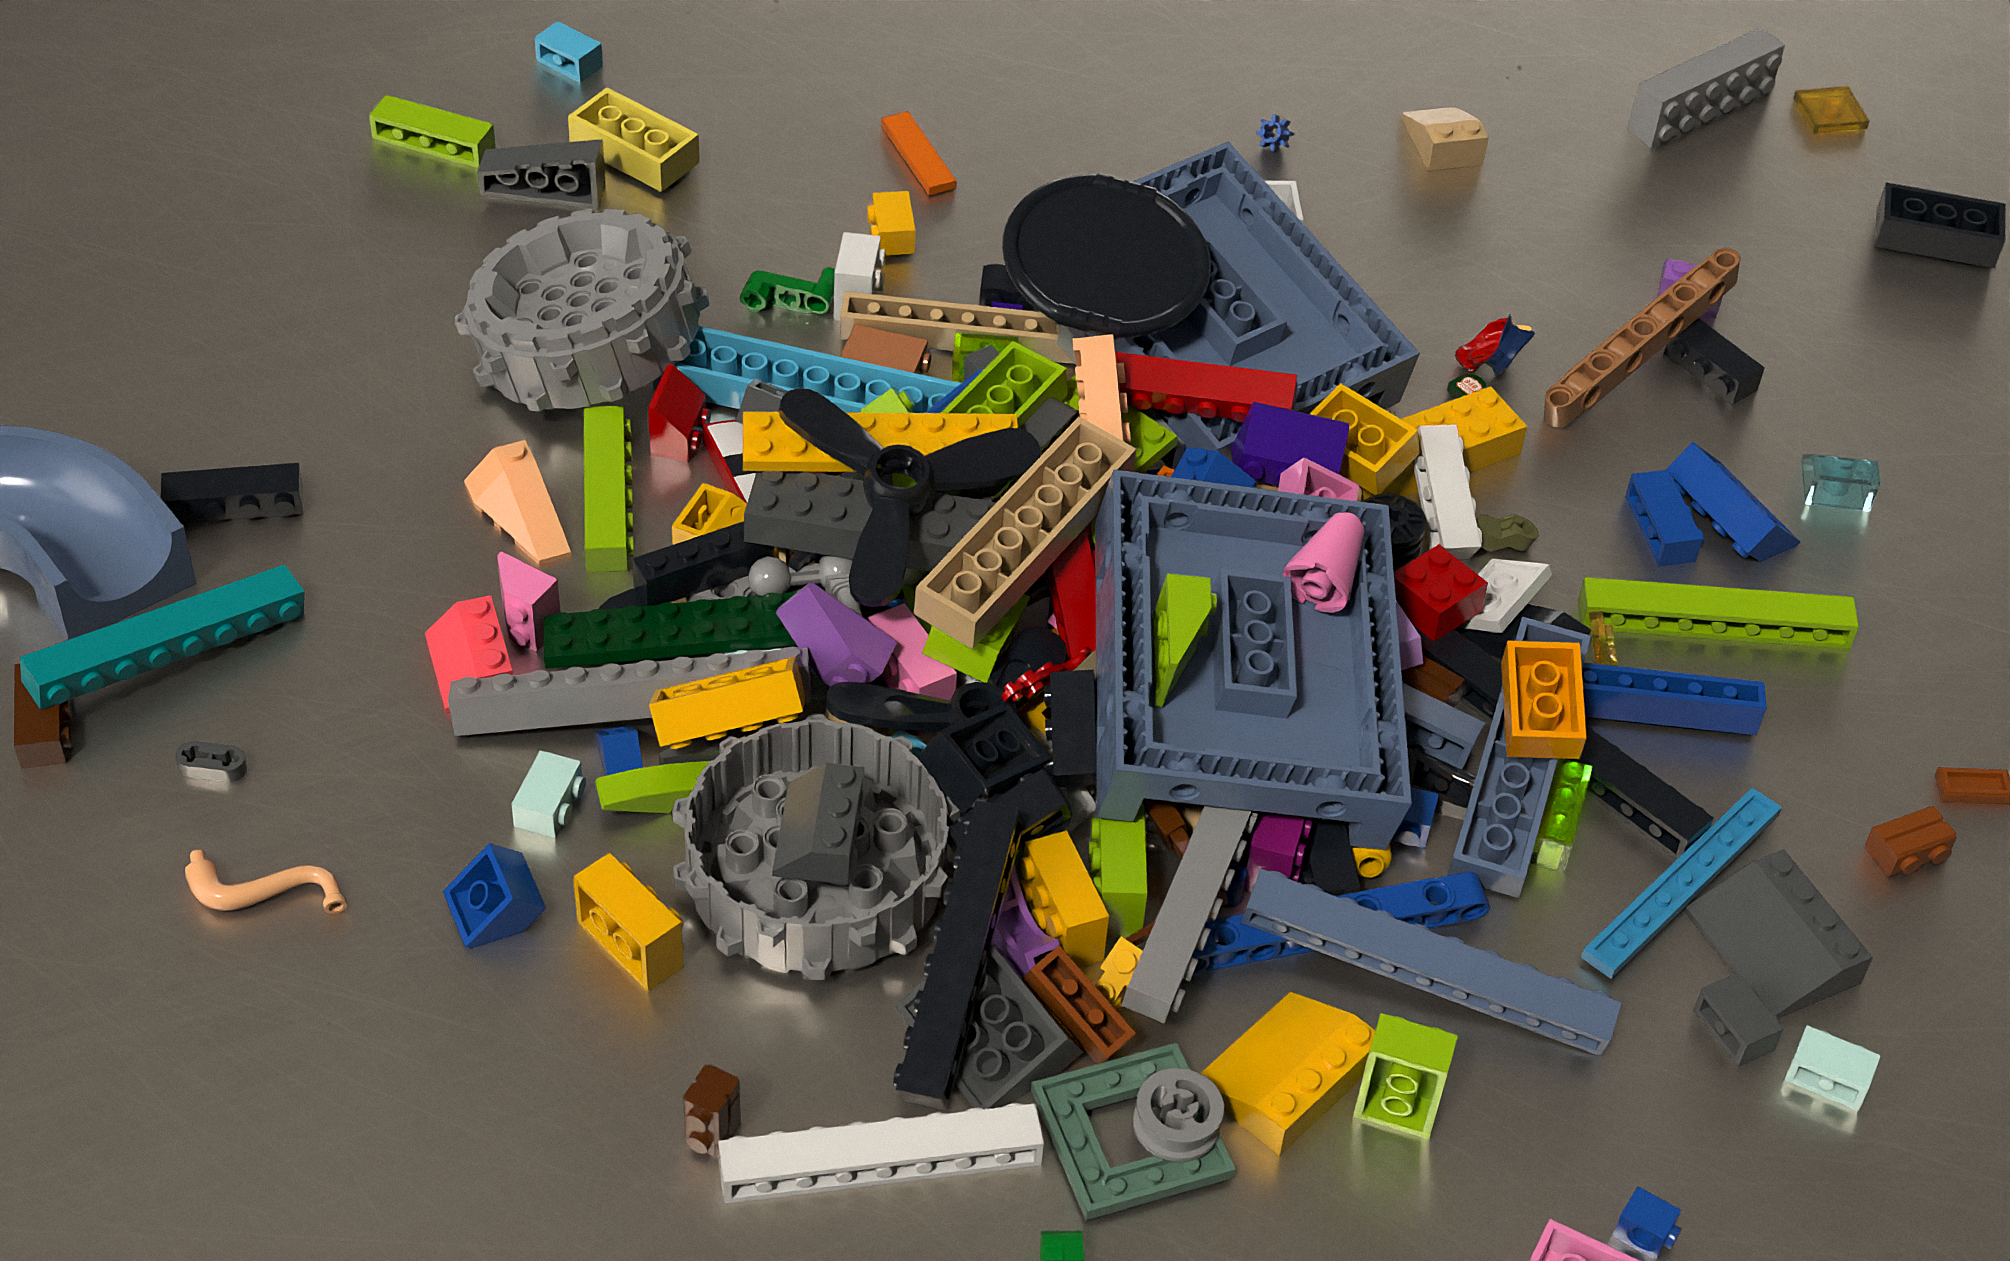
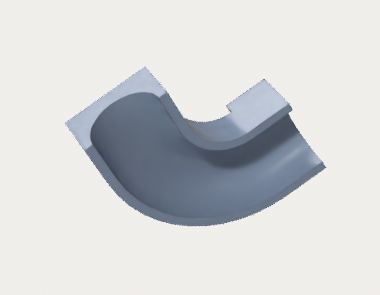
M0 425V568L18 574L34 587L38 603L66 640L109 626L196 585L184 526L137 471L120 458L81 439L37 428Z

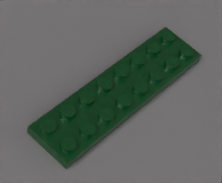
M797 592L767 593L763 596H733L731 598L714 600L699 599L693 602L682 603L666 602L660 605L628 606L607 610L593 609L586 612H560L554 615H547L544 617L545 669L797 645L776 614L778 608Z

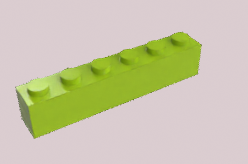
M623 406L584 407V503L587 572L628 571L627 557H634L633 536L627 537V533L633 532V512H626V509L633 508L632 488L626 489V485H632V465H626L625 463L632 461L631 442H625V439L631 438V419H624Z

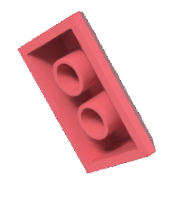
M491 595L456 602L425 632V638L446 713H450L448 696L451 681L464 677L476 679L494 677L499 674L513 675V669Z

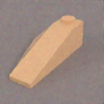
M526 440L493 448L464 480V485L475 508L481 513L485 512L494 520V525L498 529H504L514 538L515 544L538 565L571 557L570 547L536 460Z

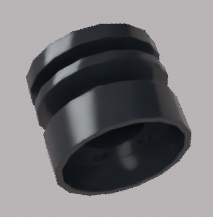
M1387 493L1365 499L1363 502L1389 506L1393 571L1395 572L1419 557L1427 520L1423 510L1414 501L1401 495Z

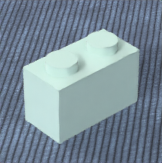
M540 750L511 804L514 827L555 838L560 827L567 825L569 822L574 800L581 798L583 795L586 778L582 777L581 761Z
M1806 1025L1784 1080L1859 1111L1869 1090L1881 1055L1871 1052L1862 1046L1837 1038L1826 1031Z

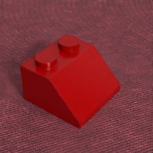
M667 364L648 406L650 455L689 462L693 450H698L700 447L703 425L710 423L711 410L707 409L706 394L671 364Z

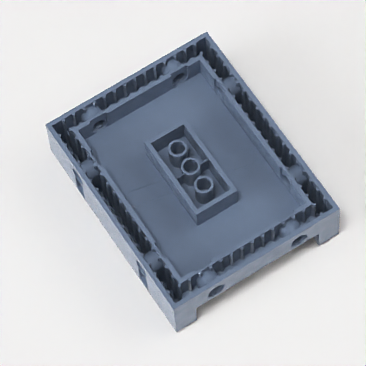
M1229 141L1132 181L1157 188V191L1177 203L1193 219L1205 238L1209 249L1211 273L1209 284L1202 300L1185 319L1166 330L1151 335L1114 339L1116 352L1297 374V395L1294 411L1310 414L1340 383L1383 409L1401 401L1420 352ZM1083 331L1088 337L1100 336ZM1154 409L1185 444L1184 452L1187 447L1216 450L1232 460L1231 447L1243 422H1237L1232 418L1217 416L1205 418L1199 414L1185 412L1173 414L1166 410Z
M1113 470L1095 520L1097 817L1134 821L1143 798L1341 820L1348 821L1350 846L1386 850L1412 804L1389 506ZM1352 513L1360 519L1365 532L1349 601L1342 610L1331 613L1314 610L1315 603L1305 600L1304 604L1292 597L1291 577L1282 576L1284 567L1334 514ZM1170 573L1208 577L1211 579V593H1216L1217 604L1215 614L1208 616L1207 635L1200 638L1195 653L1163 706H1155L1152 615L1166 575Z

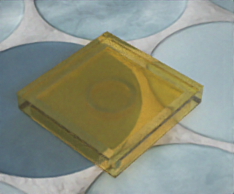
M1849 86L1795 91L1793 99L1814 134L1868 128L1869 119Z

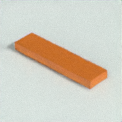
M909 111L882 117V128L928 195L956 189V179Z

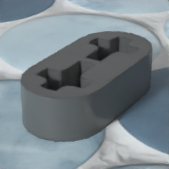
M194 741L183 744L176 752L179 771L182 775L189 778L234 782L241 779L247 772L244 752L236 746Z

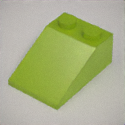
M1170 573L1166 575L1152 615L1155 706H1163L1195 653L1200 638L1207 635L1208 616L1215 614L1217 595L1216 593H1211V579L1208 577Z

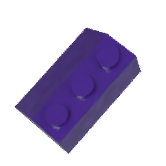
M1253 401L1231 447L1232 462L1255 481L1279 486L1281 473L1303 457L1339 474L1349 432V423Z

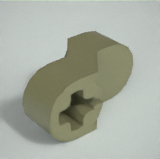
M1482 514L1476 519L1477 527L1482 532L1481 548L1490 552L1506 547H1511L1518 551H1526L1539 535L1538 529L1530 520L1517 514L1500 519Z

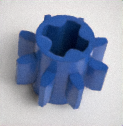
M1275 114L1272 115L1271 121L1262 119L1261 123L1263 125L1260 131H1256V134L1260 135L1263 139L1260 146L1266 148L1270 145V149L1273 152H1278L1279 146L1288 148V140L1290 136L1295 134L1287 128L1290 121L1284 119L1280 122L1279 116ZM1276 128V134L1278 136L1276 138H1273L1274 133L1272 131Z

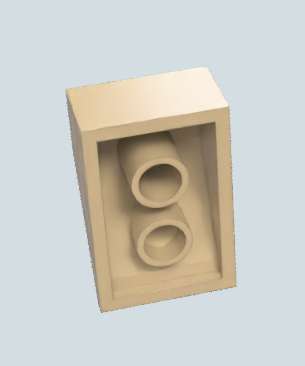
M1457 107L1401 113V119L1428 171L1483 165L1489 137L1478 118Z

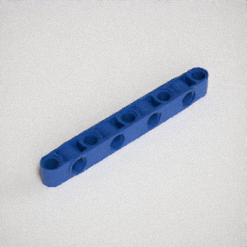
M1473 872L1423 879L1336 896L1339 898H1351L1360 906L1374 911H1386L1392 914L1395 919L1409 924H1421L1430 930L1473 921L1483 917L1490 910V904L1480 879ZM1244 914L1222 917L1215 921H1206L1204 927L1211 931L1203 951L1196 948L1194 950L1192 958L1197 959L1198 963L1193 974L1310 953L1316 950L1243 924L1241 920ZM1217 942H1224L1228 945L1223 946L1218 944Z

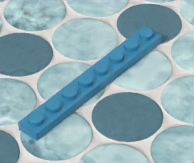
M1752 787L1583 949L1581 958L1612 979L1779 816L1782 807Z

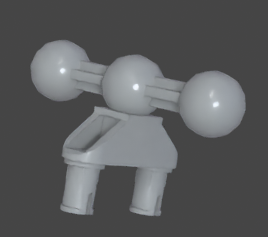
M824 555L819 563L808 564L798 572L794 571L777 557L767 556L758 559L751 566L748 582L755 595L763 596L767 593L782 594L786 593L790 586L804 585L809 582L821 583L825 587V592L862 617V604L855 601L850 594L849 574L853 559ZM906 568L903 585L909 586L919 583L927 572Z

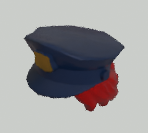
M1509 314L1508 318H1500L1489 322L1473 340L1460 346L1455 351V357L1462 368L1468 372H1475L1485 363L1493 369L1494 375L1498 377L1512 363L1518 352L1534 337L1535 332L1531 330L1532 327L1525 325L1516 326L1513 324L1511 314Z

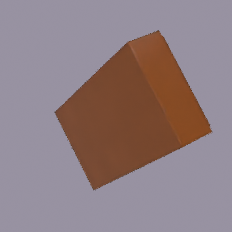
M1937 768L1935 778L1942 802L2010 805V777L2008 770Z

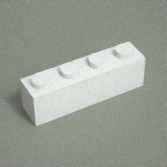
M1456 425L1419 426L1417 429L1420 454L1412 462L1421 507L1427 519L1426 532L1429 547L1432 549L1440 544L1457 559H1470L1481 548L1482 532L1477 527L1475 518L1476 503L1470 494V474L1464 464L1462 455L1463 440L1458 435Z

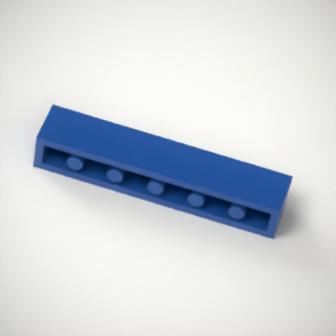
M1585 662L1582 668L1585 717L1757 735L1767 709L1765 685L1761 681Z

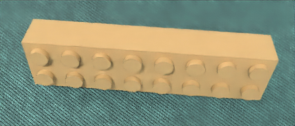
M1078 417L917 585L914 614L971 649H974L1098 514L1113 470L1133 472L1137 449L1083 418Z

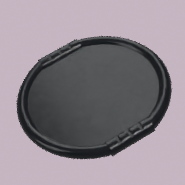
M1101 173L1063 177L1044 184L1025 196L1010 214L1004 228L1002 240L1003 258L1012 282L1031 305L1055 321V324L1100 336L1113 334L1115 340L1117 338L1151 335L1166 330L1185 319L1200 303L1209 284L1211 261L1209 249L1200 229L1184 209L1154 187Z

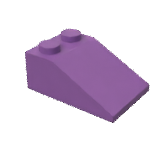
M809 582L782 604L776 612L799 648L808 647L810 666L818 678L830 687L839 682L869 684L882 674L897 644L896 640L813 582Z

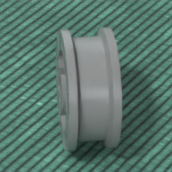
M1184 1068L1164 1069L1148 1077L1139 1089L1133 1115L1134 1132L1139 1142L1157 1157L1175 1162L1195 1160L1205 1155L1215 1145L1224 1115V1102L1218 1088L1204 1075ZM1155 1106L1161 1107L1159 1120L1152 1111V1108ZM1198 1110L1205 1120L1203 1123L1195 1121Z

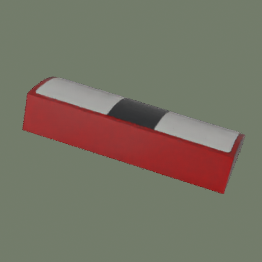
M736 420L704 424L703 444L728 492L734 493L747 503L756 471H743V424L736 422Z

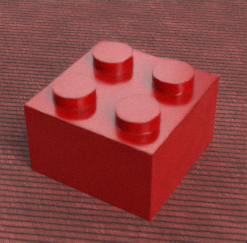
M1440 544L1394 572L1396 601L1412 625L1433 642L1483 610L1488 582Z

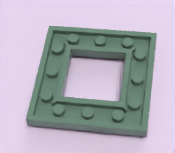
M1177 1042L1031 1083L1032 1095L1085 1220L1235 1178L1236 1168L1220 1134L1212 1149L1195 1160L1175 1162L1151 1156L1110 1168L1086 1114L1087 1110L1137 1097L1144 1081L1158 1071L1169 1068L1189 1069ZM1198 1110L1195 1121L1203 1123L1205 1120Z

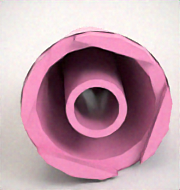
M1348 512L1334 514L1285 565L1282 576L1291 577V593L1295 600L1304 604L1305 600L1315 603L1314 610L1333 613L1345 607L1350 598L1365 532L1363 524L1356 515Z

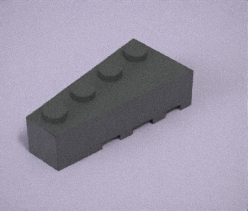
M603 139L486 149L477 171L479 196L599 209L606 187Z

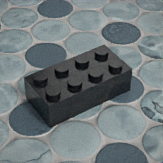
M1885 183L1876 210L1875 247L1913 253L1919 256L1941 258L1947 261L1963 262L1980 267L1995 268L2005 243V203Z

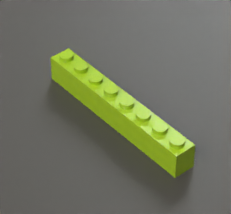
M1584 577L1578 598L1580 622L1591 630L1851 649L1859 628L1854 597Z

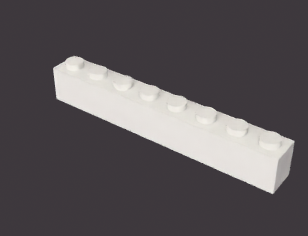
M1013 1103L1005 1107L991 1109L972 1108L966 1112L949 1114L936 1112L924 1117L907 1119L895 1117L888 1121L873 1123L854 1122L847 1126L830 1128L818 1126L805 1131L788 1133L776 1131L769 1135L754 1137L735 1136L728 1140L718 1141L724 1204L1042 1165L1044 1146L1035 1103L1025 1105Z

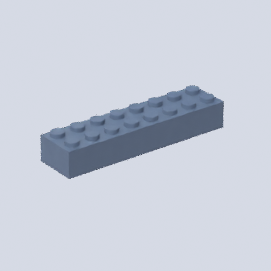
M1522 617L1515 641L1580 643L1581 665L1583 668L1591 636ZM1503 685L1448 876L1473 872L1478 875L1483 888L1519 898L1558 758L1506 757Z

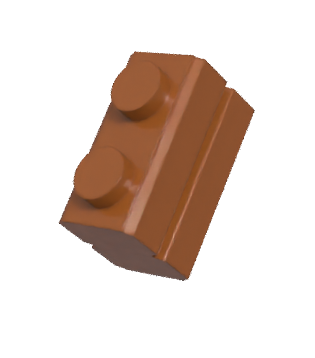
M1930 806L1872 827L1865 843V849L1874 861H1878V866L1887 877L1901 872L1904 875H1909L1917 871L1921 865L1931 861L1934 864L1944 862L1951 855V849L1957 837L1956 832L1948 822L1943 821V816L1934 806Z

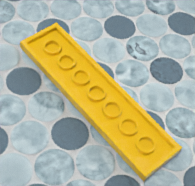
M743 411V471L857 472L821 451L793 431L780 418L779 412ZM845 412L883 448L897 444L906 445L920 451L924 456L966 438L1006 428H1018L1017 414Z

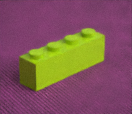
M385 95L369 114L372 139L479 168L485 150L496 148L494 126L492 123L390 95Z

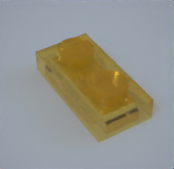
M1603 611L1589 612L1596 664L1618 666L1616 647L1608 646L1615 644L1612 624L1605 625Z

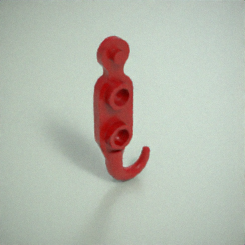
M1089 647L1082 648L1079 654L1062 664L1053 665L1052 662H1048L1036 672L1032 669L1027 671L1016 680L1015 684L1009 682L1004 686L1005 692L1001 695L1002 699L1006 703L1011 700L1017 702L1024 696L1028 700L1034 698L1044 690L1045 685H1050V672L1073 671L1091 654V649Z

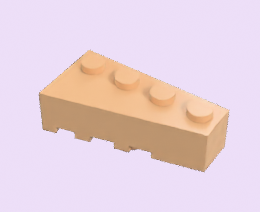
M1113 334L1073 338V351L1077 366L1075 367L1076 381L1080 401H1078L1080 417L1125 443H1131L1129 422L1123 423L1122 413H1128L1126 392L1120 393L1119 383H1126L1124 363H1117Z

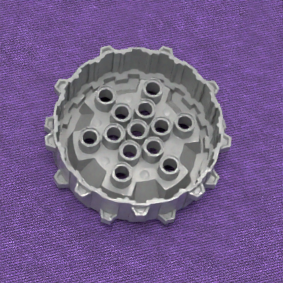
M591 209L571 212V216L561 219L558 215L537 223L536 228L529 231L523 229L506 240L507 244L504 247H496L483 260L484 264L479 269H476L470 281L464 311L455 315V325L459 335H471L481 362L473 369L481 387L493 386L496 390L498 389L506 398L517 403L526 404L530 411L540 412L543 409H573L587 407L600 402H614L624 398L629 392L654 381L662 375L667 364L674 365L677 361L684 360L691 353L689 344L693 342L697 334L700 311L709 307L710 303L706 288L695 287L691 281L685 258L692 251L689 241L684 235L673 237L658 224L652 223L651 219L637 213L634 215L626 214V211L617 209H605L603 213H595Z
M809 714L806 720H802V722L775 724L762 728L759 732L747 737L744 736L738 739L730 736L719 743L720 755L713 761L711 760L700 773L693 792H690L689 797L675 800L672 811L673 822L684 828L686 860L673 867L675 889L686 891L690 894L696 904V911L705 925L717 934L716 948L727 956L739 953L747 959L751 957L757 960L758 963H761L762 966L786 973H788V970L802 971L803 975H807L809 980H825L827 975H831V971L845 969V972L855 971L870 966L881 957L886 958L894 952L906 955L917 947L916 933L921 928H924L937 908V902L944 893L948 882L953 883L956 869L953 866L954 862L947 859L949 827L960 817V811L951 802L949 797L944 796L935 779L913 754V742L903 736L894 739L890 736L886 737L875 732L874 729L858 724L832 722L827 720L824 714ZM825 763L864 767L863 800L849 885L772 876L789 783Z

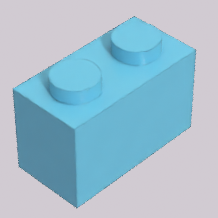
M559 21L535 36L536 60L579 83L603 67L602 43Z

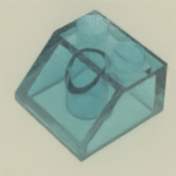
M1818 454L1802 455L1805 504L1862 511L1871 510L1880 486L1878 461Z

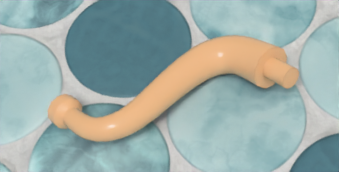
M203 850L192 851L190 853L191 863L185 868V876L193 895L200 903L214 910L230 911L245 908L307 883H316L322 886L326 898L323 900V907L326 913L338 914L347 908L346 898L340 894L335 877L325 868L315 865L296 866L234 885H226L219 881L216 865L213 861L206 860Z

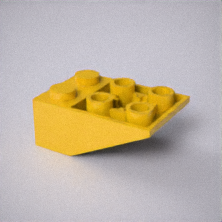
M702 483L672 525V545L743 522L747 503L734 493ZM774 546V557L778 558V547Z

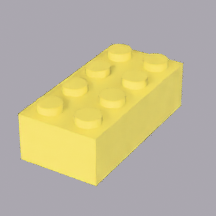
M607 87L568 116L570 142L603 139L605 163L660 192L664 191L700 162L698 133Z

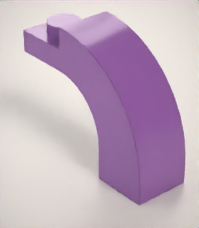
M1013 865L993 942L998 945L1024 977L1032 967L1055 949L1059 942L1058 939L1042 932L1033 920L1025 903Z

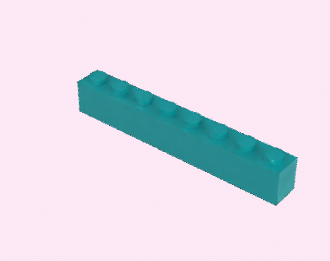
M284 564L21 656V681L40 710L62 704L67 700L86 693L95 692L100 688L122 680L131 679L136 675L164 667L180 659L195 656L205 650L222 644H228L241 637L294 620L304 615L305 591Z

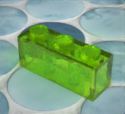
M1558 758L1530 859L1531 864L1564 873L1593 766Z

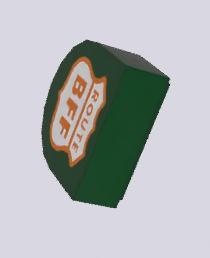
M1464 374L1450 381L1447 391L1456 398L1485 389L1487 386L1485 381L1479 376Z

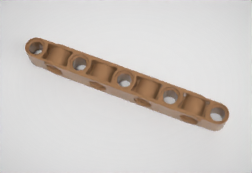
M1731 248L1716 250L1572 367L1563 378L1546 392L1545 422L1556 428L1569 425L1715 305L1737 283L1740 265L1739 253Z

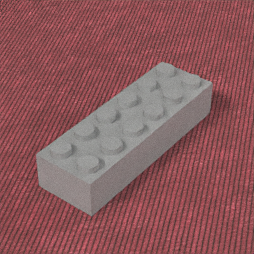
M1760 27L1639 83L1627 130L1652 148L1662 142H1667L1683 132H1688L1690 129L1706 123L1723 113H1728L1742 104L1749 103L1763 94H1768L1775 86V78L1778 68L1782 63L1785 44Z

